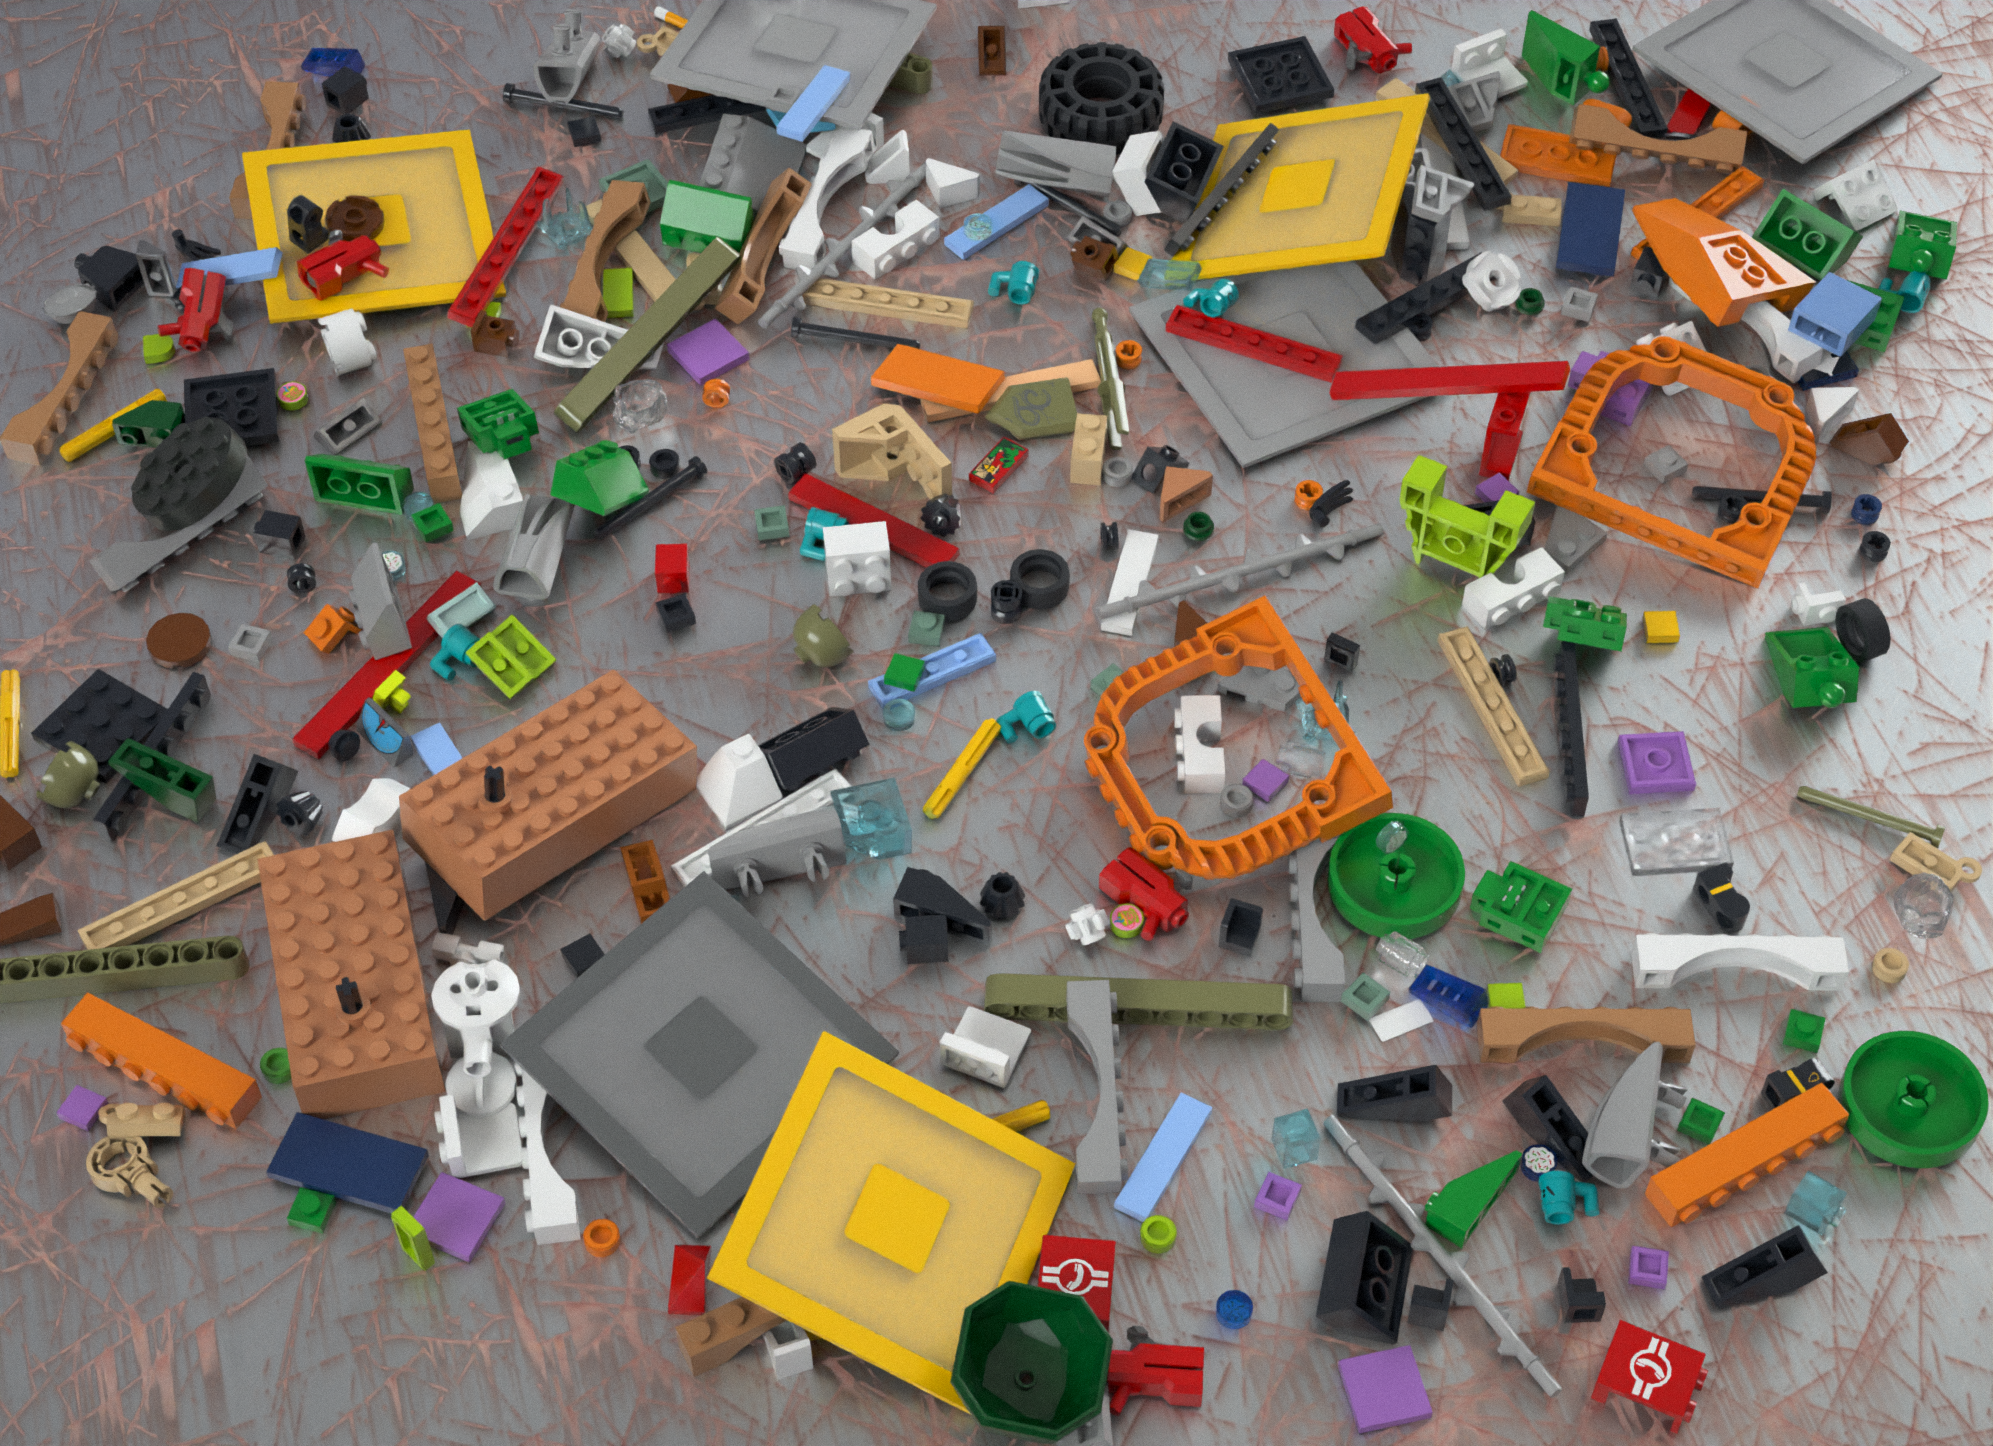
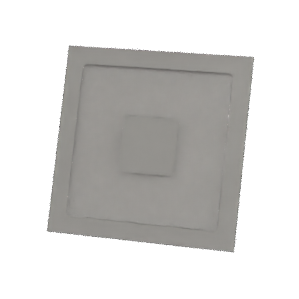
M703 0L650 72L649 76L650 79L666 84H674L690 90H698L714 94L715 96H723L739 100L743 103L766 107V99L775 85L795 88L804 92L822 67L827 65L850 72V81L819 121L860 130L934 14L937 4L922 0Z
M1711 0L1633 45L1632 48L1634 52L1645 60L1651 62L1666 74L1672 76L1687 88L1693 90L1708 102L1714 104L1802 164H1805L1941 79L1943 73L1828 0Z
M1355 260L1204 279L1129 307L1131 315L1242 468L1429 396L1332 400L1329 394L1332 385L1330 382L1165 332L1166 323L1176 305L1186 307L1183 304V299L1193 289L1210 288L1218 279L1230 280L1236 285L1239 291V298L1225 313L1217 317L1342 355L1343 360L1338 372L1439 367L1408 327L1376 345L1355 329L1358 318L1388 303ZM1198 300L1189 309L1202 312L1200 308L1201 300Z

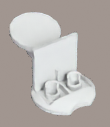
M493 959L477 965L460 961L441 974L435 981L431 994L434 1011L442 1020L450 1058H461L456 1061L448 1072L445 1086L447 1095H454L459 1113L467 1117L485 1118L496 1115L505 1109L515 1095L517 1082L514 1068L506 1058L501 1056L508 1054L500 1047V1043L515 1031L511 1012L517 1006L520 988L514 972L507 965Z

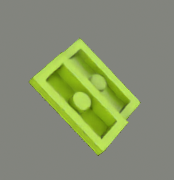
M510 615L491 633L488 632L465 652L509 699H512L556 663V658L513 615Z

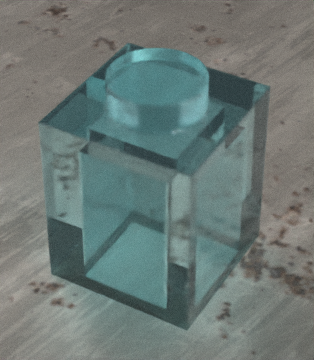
M1308 1108L1274 1118L1271 1140L1284 1169L1318 1159L1321 1138Z
M1808 1170L1792 1194L1784 1214L1824 1236L1830 1225L1837 1228L1843 1219L1847 1209L1842 1204L1847 1193Z

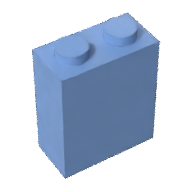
M1829 272L1795 307L1788 331L1841 357L1873 323L1882 298Z

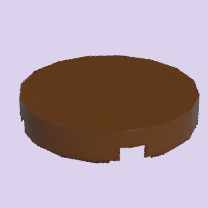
M351 195L346 196V200L339 202L338 199L328 207L325 216L328 232L330 233L336 229L341 230L343 241H351L362 235H366L372 240L378 237L383 230L385 222L384 213L379 208V204L373 199L365 196Z
M176 613L158 620L149 629L146 643L149 655L156 664L174 669L173 666L181 665L182 668L201 661L210 650L212 638L209 626L202 618L191 613Z

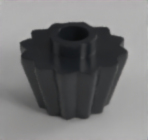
M346 113L336 118L332 135L333 142H351L371 138V134L360 116H356L354 113Z
M946 493L938 495L927 501L926 505L921 508L923 514L920 519L925 522L924 527L931 529L934 535L940 534L943 537L947 534L954 535L956 529L961 527V505L959 500L955 499L953 495H947Z
M300 791L281 798V801L276 803L278 807L276 813L281 817V823L287 826L289 832H294L297 836L302 834L308 836L314 830L323 814V806L320 804V800L309 791Z
M998 872L996 875H991L980 892V905L985 907L984 911L986 914H992L995 919L999 917L1008 919L1011 915H1018L1019 909L1025 906L1023 900L1025 893L1015 876L1009 875L1008 872Z

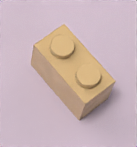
M1077 413L1071 454L1070 483L1101 486L1107 441V416Z

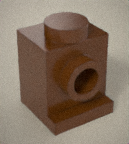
M1086 235L1081 242L1076 241L1070 253L1076 270L1105 282L1119 258L1113 244H1105Z
M480 310L470 331L474 352L508 358L512 348L518 345L520 337L515 321L487 316L486 311Z

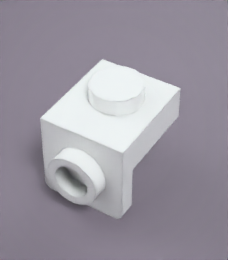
M1804 582L1798 583L1795 594L1791 598V606L1793 612L1796 615L1798 614L1803 626L1835 621L1836 612L1839 607L1845 604L1846 599L1841 590L1811 595Z

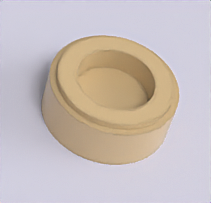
M1894 948L1881 949L1876 953L1872 962L1874 975L1886 983L1900 982L1906 976L1909 968V961L1905 954Z

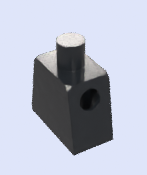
M106 245L102 246L92 256L80 253L75 259L74 266L78 269L81 283L83 285L89 283L90 286H95V290L98 291L96 299L114 312L145 284L136 254Z

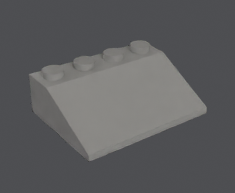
M723 114L699 186L751 197L754 222L771 182L788 167L800 174L807 152V144L778 135L776 129L752 117Z

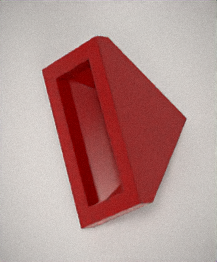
M675 1245L668 1314H705L709 1281L707 1276L710 1271L712 1252L711 1246Z

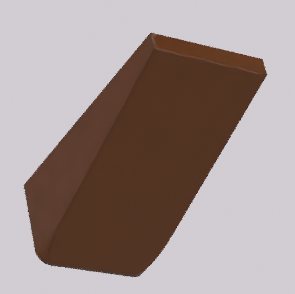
M978 26L979 76L1006 75L1005 26Z
M54 893L39 896L0 913V946L62 932L59 904Z

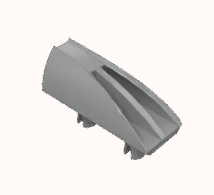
M578 9L565 10V24L554 25V40L532 65L536 83L549 103L551 101H564L567 104L573 98L590 69L599 47L600 36L596 32L581 31V10Z
M1003 130L995 172L998 175L1023 182L1109 197L1113 180L1112 171L1115 167L1116 146Z
M526 494L498 567L493 590L502 595L525 597L531 601L544 600L549 597L575 507L574 504L558 498Z
M834 806L751 827L721 840L708 850L713 880L724 890L741 887L743 895L750 898L749 887L751 886L758 896L762 893V882L807 873L809 879L816 882L815 871H819L825 880L829 875L830 867L847 863L840 819Z
M1654 1042L1645 1049L1624 1074L1615 1081L1599 1104L1590 1126L1582 1164L1595 1177L1616 1188H1628L1649 1166V1160L1667 1167L1677 1163L1679 1157L1675 1156L1680 1151L1679 1147L1652 1139L1657 1100L1681 1109L1687 1099L1683 1095L1688 1090L1686 1087L1660 1079L1663 1046L1660 1042Z

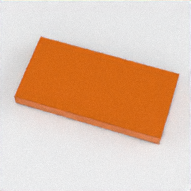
M1508 124L1500 153V156L1518 169L1519 173L1610 187L1617 155L1604 153V149L1593 147L1592 150L1578 149L1576 144L1569 143L1570 135L1513 124Z
M897 344L871 376V386L979 414L1005 380V376L1002 370Z

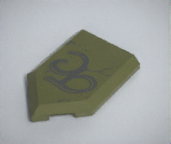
M1065 377L1008 386L985 416V419L1011 432V435L1019 440L1075 432L1077 411L1069 379Z

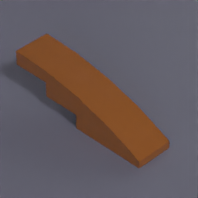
M653 839L620 847L640 924L670 900Z

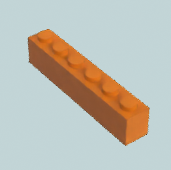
M88 992L61 1022L67 1036L66 1042L79 1052L86 1050L92 1053L105 1066L113 1064L120 1068L130 1079L134 1081L141 1079L149 1083L157 1093L163 1096L170 1094L176 1097L189 1110L199 1109L218 1125L222 1126L225 1123L237 1129L262 1098L256 1079Z
M1821 1082L1651 1176L1645 1195L1670 1227L1682 1221L1685 1224L1690 1223L1705 1208L1711 1205L1714 1208L1722 1205L1730 1198L1732 1193L1739 1189L1747 1191L1756 1185L1764 1175L1768 1173L1775 1175L1782 1171L1789 1161L1797 1157L1804 1159L1813 1153L1816 1147L1826 1141L1830 1144L1839 1139L1845 1132L1843 1128L1849 1113Z

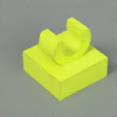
M395 670L375 690L373 700L383 710L390 704L395 711L401 714L409 705L408 701L411 696L403 690L405 677Z

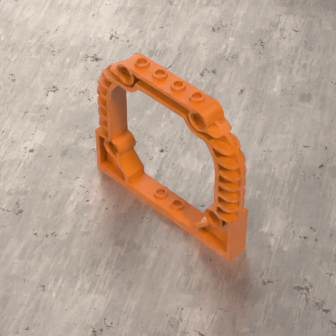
M1660 336L1653 339L1650 345H1633L1629 350L1611 352L1606 357L1595 362L1586 372L1530 476L1526 493L1758 589L1815 466V437L1812 429L1804 421L1805 416L1803 412L1793 403L1795 395L1789 385L1771 376H1765L1750 370L1741 364H1735L1718 357L1716 354L1693 347L1686 342ZM1638 379L1658 386L1670 385L1678 381L1747 409L1750 418L1757 426L1776 434L1782 458L1778 471L1761 503L1753 502L1746 504L1741 509L1736 523L1714 529L1711 537L1708 538L1679 526L1669 519L1660 518L1643 511L1640 507L1631 506L1595 491L1598 480L1591 469V465L1597 449V441L1591 435V432L1607 401L1618 388Z
M1265 595L1197 628L1196 637L1190 640L1186 639L1171 649L1167 648L1162 651L1163 653L1155 657L1151 656L1145 659V662L1136 666L1133 665L1120 676H1116L1109 687L1101 694L1100 701L1094 712V726L1087 730L1084 735V745L1088 757L1084 763L1092 778L1098 777L1102 783L1099 785L1100 792L1107 804L1113 802L1116 810L1113 812L1122 829L1127 827L1131 835L1128 838L1132 848L1138 853L1142 852L1147 860L1161 870L1174 867L1189 874L1203 877L1206 880L1234 879L1240 875L1253 873L1256 869L1269 865L1274 860L1287 856L1292 851L1305 847L1318 838L1324 843L1393 808L1391 789ZM1225 653H1232L1230 655L1223 656V654ZM1287 665L1300 686L1298 691L1306 705L1312 704L1315 709L1314 716L1321 729H1328L1340 748L1339 751L1335 752L1332 766L1325 779L1313 780L1306 784L1302 791L1303 801L1294 807L1240 834L1217 841L1191 839L1176 820L1157 816L1126 765L1129 761L1130 750L1124 727L1133 713L1151 700L1212 671L1222 676H1233L1239 673L1243 666H1256L1276 671ZM1107 745V747L1103 749H1096L1099 746ZM1318 800L1326 801L1323 804H1314ZM1161 845L1168 846L1163 850H1155V848Z

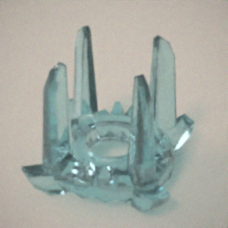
M566 188L567 213L564 212L562 214L559 211L558 215L554 214L552 218L549 199L546 198L542 204L544 222L538 221L537 227L544 233H547L548 237L559 245L558 248L561 250H567L568 246L583 241L584 238L591 234L594 227H591L587 207L583 202L579 201L580 213H576L577 205H573L569 188ZM565 224H574L575 228L566 231Z
M1339 680L1333 701L1349 724V708L1346 704L1348 697L1343 695L1344 684L1343 681ZM1299 698L1295 704L1302 713L1301 723L1306 732L1302 738L1308 743L1313 742L1315 739L1324 741L1334 740L1327 728L1321 729L1314 716L1315 709L1312 704L1306 705Z

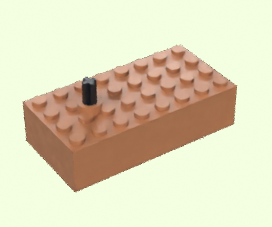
M613 669L399 795L402 837L485 921L696 790L697 746Z
M393 829L258 858L292 1084L302 1113L325 1120L446 1092L404 867Z

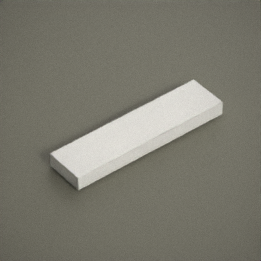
M1128 529L1107 604L1124 600L1126 596H1137L1140 581L1148 580L1159 535ZM1140 608L1134 609L1131 613L1124 612L1102 619L1101 630L1132 636Z

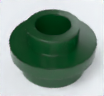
M1526 288L1520 292L1519 297L1515 301V306L1523 314L1536 315L1543 311L1545 300L1539 290Z
M1193 512L1184 521L1183 531L1188 538L1195 541H1203L1213 535L1214 523L1208 514Z

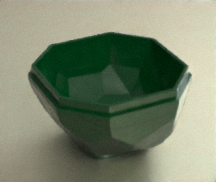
M1007 1281L965 1308L950 1383L982 1431L1035 1443L1053 1444L1101 1413L1113 1338L1083 1296ZM1027 1374L1032 1378V1382L1024 1384L1020 1381L1019 1377Z

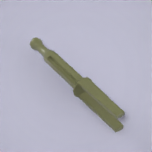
M1096 308L1093 310L1091 318L1096 324L1095 347L1101 379L1097 392L1101 397L1103 413L1107 416L1109 447L1113 450H1121L1120 434L1128 435L1129 433L1124 396L1125 384L1122 380H1119L1113 338L1108 331L1106 323L1108 313L1104 308Z

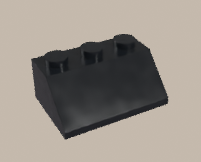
M1174 121L1144 182L1160 211L1185 223L1193 214L1224 146Z
M1405 185L1393 225L1390 250L1400 278L1418 287L1438 276L1443 270L1452 211L1440 223L1411 214L1415 189Z
M830 707L759 744L758 747L765 755L778 787L792 791L806 784L805 779L811 775L821 776L834 769V763L842 759L849 761L862 754L861 749L870 744L853 709Z
M1369 1211L1334 1219L1316 1317L1341 1334L1389 1344L1397 1343L1413 1252L1411 1243Z

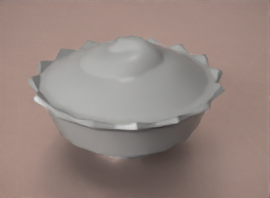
M81 283L76 285L68 284L64 289H58L55 294H50L49 299L44 301V306L41 309L44 310V314L49 315L56 322L71 324L78 312L91 313L95 309L98 291L95 290V286H90L89 283L84 285Z

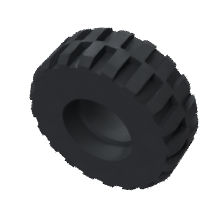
M1097 42V44L1090 45L1088 43L1081 44L1077 48H1069L1063 51L1061 56H1056L1041 75L1039 83V119L1043 124V129L1050 137L1116 146V155L1122 153L1130 135L1158 131L1159 125L1162 123L1164 106L1162 75L1148 57H1143L1139 51L1133 48L1128 49L1121 44L1115 43V45L1106 44V42ZM1109 98L1113 99V101L1097 102L1088 99Z

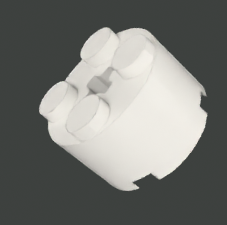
M353 308L318 319V323L321 326H326L325 329L321 330V334L331 362L334 361L335 365L339 364L340 366L335 369L337 376L372 365V360L377 359L372 342L369 339L365 340L362 332L367 330L362 313H359V311L354 312Z

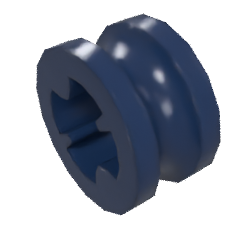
M1859 495L1854 501L1851 516L1860 524H1874L1879 518L1882 503L1873 495Z

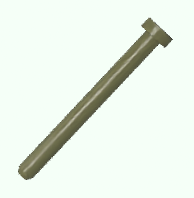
M1800 786L1797 793L1801 799L1908 834L1912 832L1920 838L1931 841V845L1937 849L1945 830V826L1937 824L1935 829L1807 786Z

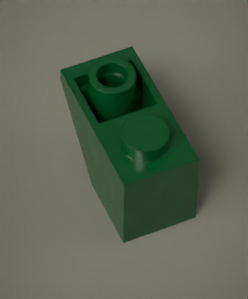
M151 400L113 419L112 426L118 444L156 448L172 434L175 427L185 423V414L181 403Z

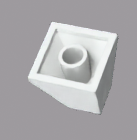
M750 734L720 747L697 776L696 788L725 830L754 817L783 799L765 755Z

